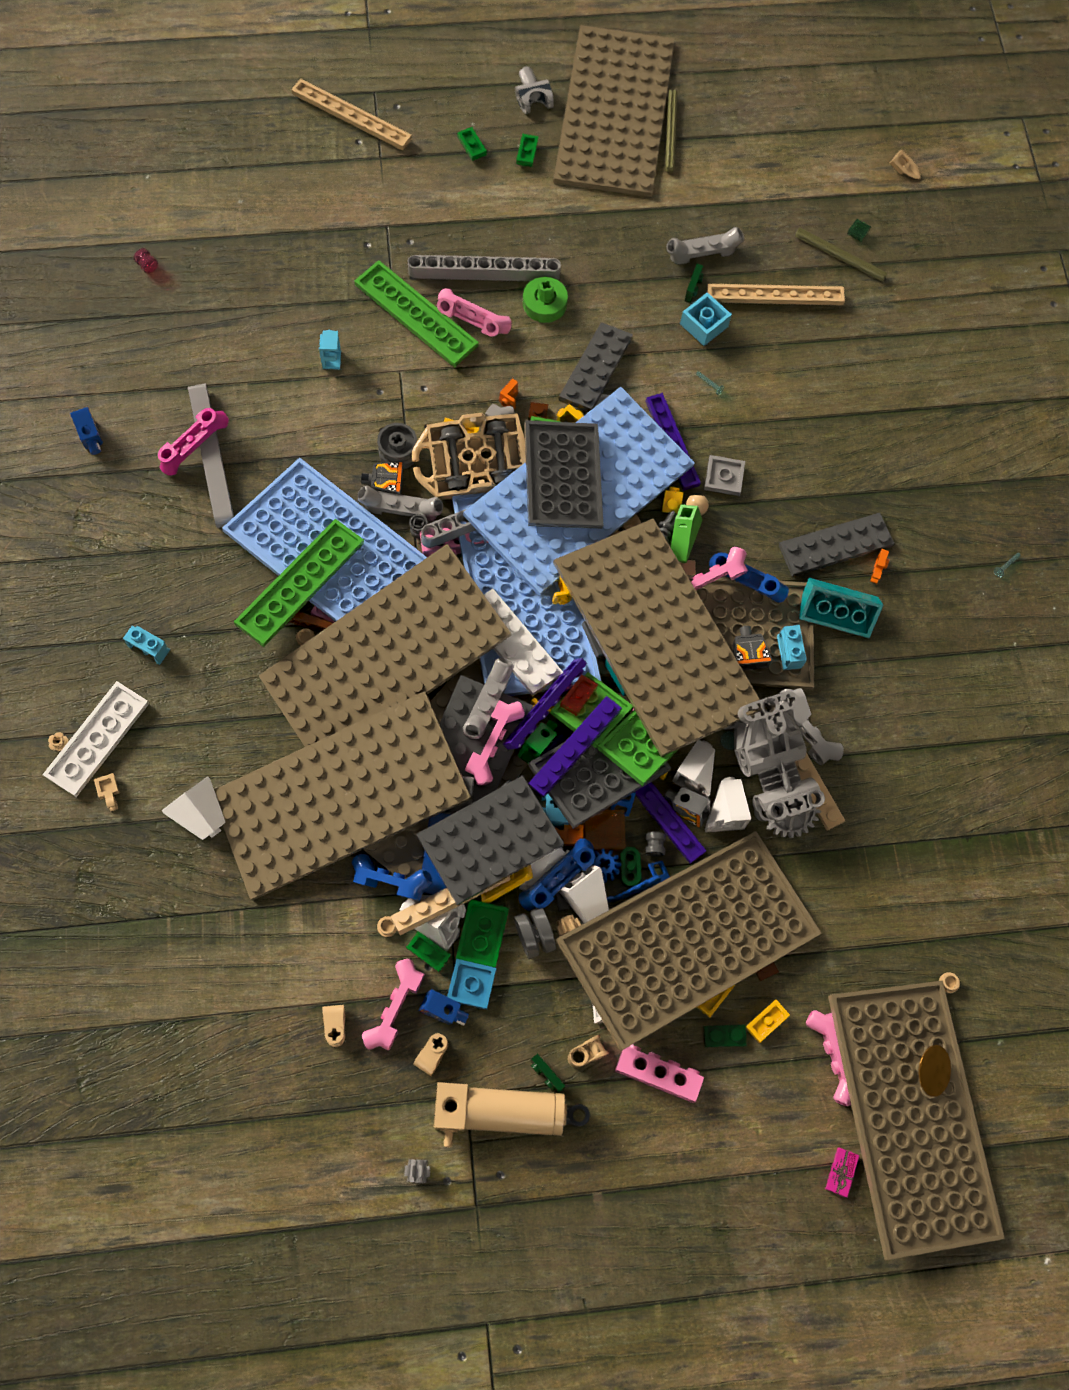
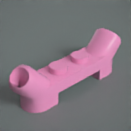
M445 288L440 291L437 308L442 314L450 318L456 316L481 328L482 333L491 337L510 332L512 322L508 316H498L454 295L451 289Z
M733 547L730 549L726 564L722 566L719 564L709 569L710 572L704 575L703 573L695 575L692 578L693 580L690 581L695 590L727 574L732 581L748 572L744 564L747 555L746 551Z
M500 700L498 701L491 715V720L497 723L481 755L473 752L465 768L466 772L474 776L477 785L483 786L493 781L488 760L490 757L494 758L498 750L496 744L499 739L503 740L506 734L505 725L524 718L525 713L520 702L506 704Z
M411 959L401 960L395 966L401 984L399 989H394L390 1000H392L390 1007H386L382 1013L381 1019H383L381 1026L367 1030L362 1034L365 1047L369 1050L379 1046L388 1051L390 1050L398 1034V1031L392 1028V1025L409 991L417 994L425 974L415 969Z
M814 1010L809 1014L806 1025L823 1035L825 1041L823 1042L824 1049L827 1054H830L832 1060L831 1068L839 1078L840 1082L833 1098L843 1106H851L832 1013L824 1015Z

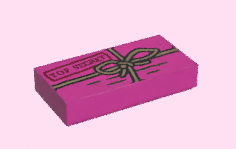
M840 1147L837 1148L826 1190L843 1197L848 1196L859 1155Z

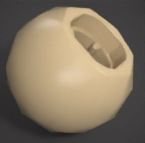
M692 495L686 502V505L698 506L701 516L707 512L709 507L708 499L701 495Z

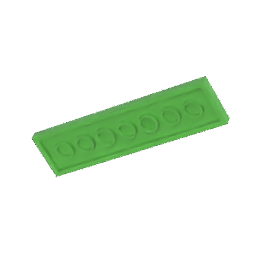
M378 260L354 281L355 286L453 367H456L479 346V342L448 316L442 314L437 307L381 261Z
M334 519L234 621V625L265 647L364 544V539L337 519Z

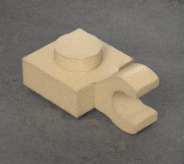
M114 773L94 779L100 800L105 798L107 808L110 811L117 810L118 805L114 795L120 792Z

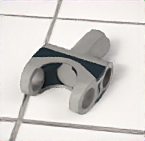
M529 66L522 68L519 71V76L523 85L516 86L515 92L519 106L524 114L531 112L530 104L533 102H541L548 109L553 108V95L549 81L542 80L537 82L532 68Z

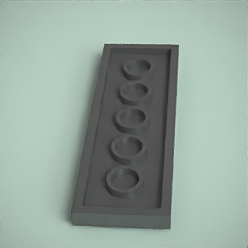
M601 322L563 388L559 401L586 412L591 411L596 406L632 340L633 334Z
M876 513L779 543V548L791 576L794 577L893 547L894 542L881 514Z

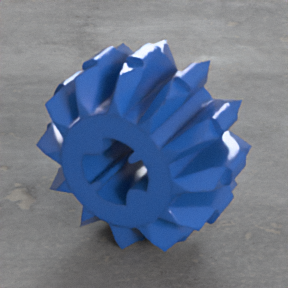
M604 848L601 849V854L598 851H594L595 860L592 865L600 867L601 862L603 864L607 863V869L600 867L603 881L606 883L607 877L613 881L614 875H619L620 873L617 868L621 867V863L616 862L619 856L615 855L612 857V850L605 854Z

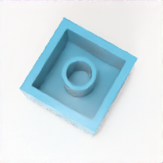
M707 292L682 312L680 324L705 346L729 326L732 314Z

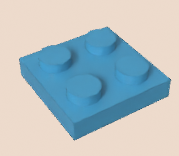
M456 959L447 997L460 1004L487 1010L496 968Z

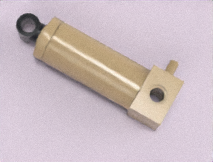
M438 1082L434 1129L445 1132L444 1147L451 1148L453 1132L464 1131V1129L562 1136L563 1126L582 1127L590 1119V1111L585 1105L565 1104L564 1094L472 1088L468 1087V1084ZM454 1102L457 1105V1109L451 1113L446 1111L445 1106L447 1103ZM575 1110H581L584 1113V1120L582 1122H577L573 1118Z

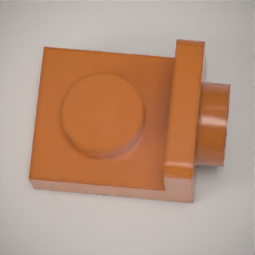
M512 378L500 392L499 402L503 407L512 406L514 410L516 409V400L514 398L519 392L518 381Z

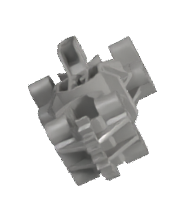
M801 688L786 691L742 706L738 710L740 721L724 728V730L734 729V751L742 772L747 777L758 774L764 793L753 797L756 819L759 821H769L767 830L774 828V835L781 831V837H786L788 833L789 838H793L794 833L797 837L801 836V831L808 833L807 826L810 828L815 827L812 821H818L819 819L815 814L821 813L816 807L822 806L825 801V795L820 790L818 783L813 778L801 780L795 761L806 757V746L799 727L811 715L807 699ZM755 709L758 712L749 716L746 715V712ZM812 793L816 796L817 799L815 804L812 803ZM762 809L765 811L766 818L762 815Z

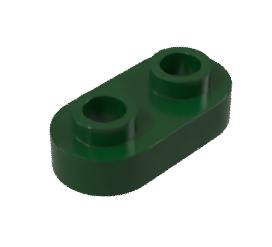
M626 847L620 855L621 882L626 887L632 888L638 885L641 880V858L636 848ZM626 856H632L633 861H628ZM632 875L634 877V880L629 881L627 879V876Z

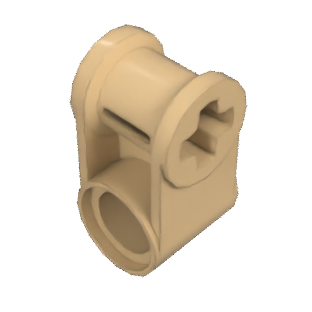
M344 1005L323 1007L325 1038L330 1046L339 1047L345 1041ZM337 1032L340 1036L337 1037V1040L333 1041L330 1036Z
M440 1033L432 1035L413 1065L432 1076L448 1048L446 1037ZM441 1038L443 1047L434 1049V1040L439 1041Z
M600 1034L571 1050L568 1055L570 1066L581 1068L609 1054L600 1040ZM578 1052L582 1054L583 1062H575L573 1060V1053Z

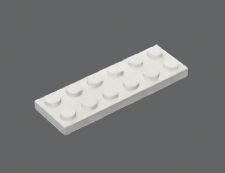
M491 589L484 596L512 634V636L493 649L500 658L507 659L513 663V674L528 692L534 696L556 681L563 671L496 591Z
M116 681L43 773V776L77 797L146 709L149 702Z

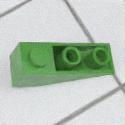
M680 505L675 518L671 549L681 563H687L702 523L698 506Z

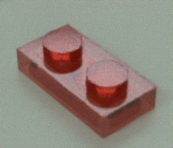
M581 675L561 701L560 707L577 716L598 688V684Z

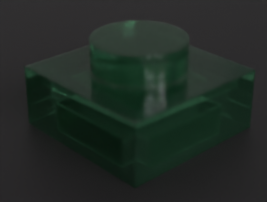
M856 219L847 234L862 242L870 231L871 226Z

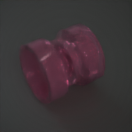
M141 248L134 254V261L141 265L140 267L145 273H151L157 268L158 261L155 257L151 256V253L146 248Z

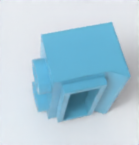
M323 331V334H320L319 344L322 369H340L341 347L338 331Z
M800 625L784 626L777 635L783 670L801 669L807 659Z
M131 626L123 637L129 648L136 646L145 655L150 654L153 656L155 662L159 665L170 651L162 639L139 626Z

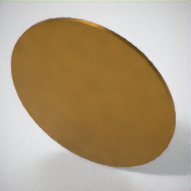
M932 1045L924 1052L921 1058L919 1081L927 1095L937 1097L945 1091L949 1084L951 1061L947 1051L942 1046Z

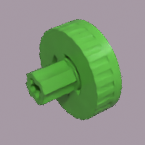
M552 277L535 278L524 288L523 309L535 321L542 323L556 321L563 316L567 309V290L559 280Z

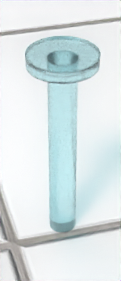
M696 372L697 376L717 390V395L722 393L724 390L723 385L719 387L701 372Z
M1016 553L1001 568L996 567L994 569L995 575L1003 577L1004 570L1021 556L1020 553Z

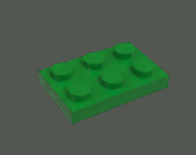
M470 900L456 959L496 968L509 908Z

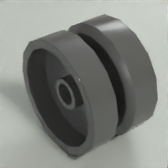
M392 423L381 429L378 434L377 445L382 463L403 461V469L409 468L415 463L412 462V451L417 443V436L410 426L403 423Z
M542 908L531 910L532 924L524 913L514 916L521 944L529 960L539 956L538 942L545 953L556 950L553 931Z

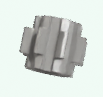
M408 1160V1165H405L404 1176H407V1182L427 1183V1177H430L431 1166H428V1160Z

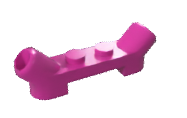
M212 408L203 409L195 416L198 421L172 445L167 442L158 452V458L161 461V471L169 476L177 474L179 464L216 430L227 428L229 419L223 411H214Z

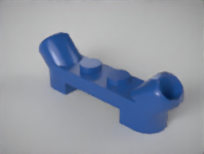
M723 552L714 554L709 561V567L726 564L728 554ZM746 564L748 572L734 579V581L769 597L777 603L783 602L789 593V588L777 578Z
M587 839L577 840L573 849L536 883L520 892L519 902L521 906L528 911L548 906L554 900L553 896L581 870L585 871L593 864L595 860L593 844Z
M358 854L352 860L355 870L353 882L374 888L377 887L378 881L399 886L397 895L420 901L423 891L430 887L433 882L430 873L425 870H418L407 879H405L406 875L394 872L393 876L389 875V870L378 868L376 871L370 856L367 854Z

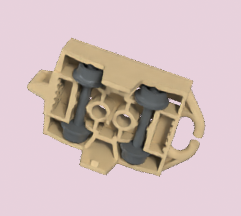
M483 413L462 415L459 420L428 424L412 451V462H418L420 451L425 448L430 450L433 475L429 478L423 476L420 467H414L413 471L418 482L440 500L452 499V496L489 492L526 462L525 438L518 414L486 417ZM481 427V432L468 434L465 428ZM487 451L491 454V457L485 459L481 454ZM471 454L473 459L466 461L463 459V456Z

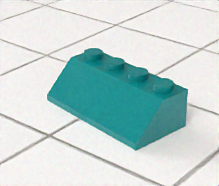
M809 578L802 594L799 619L870 638L883 608V603L877 596Z

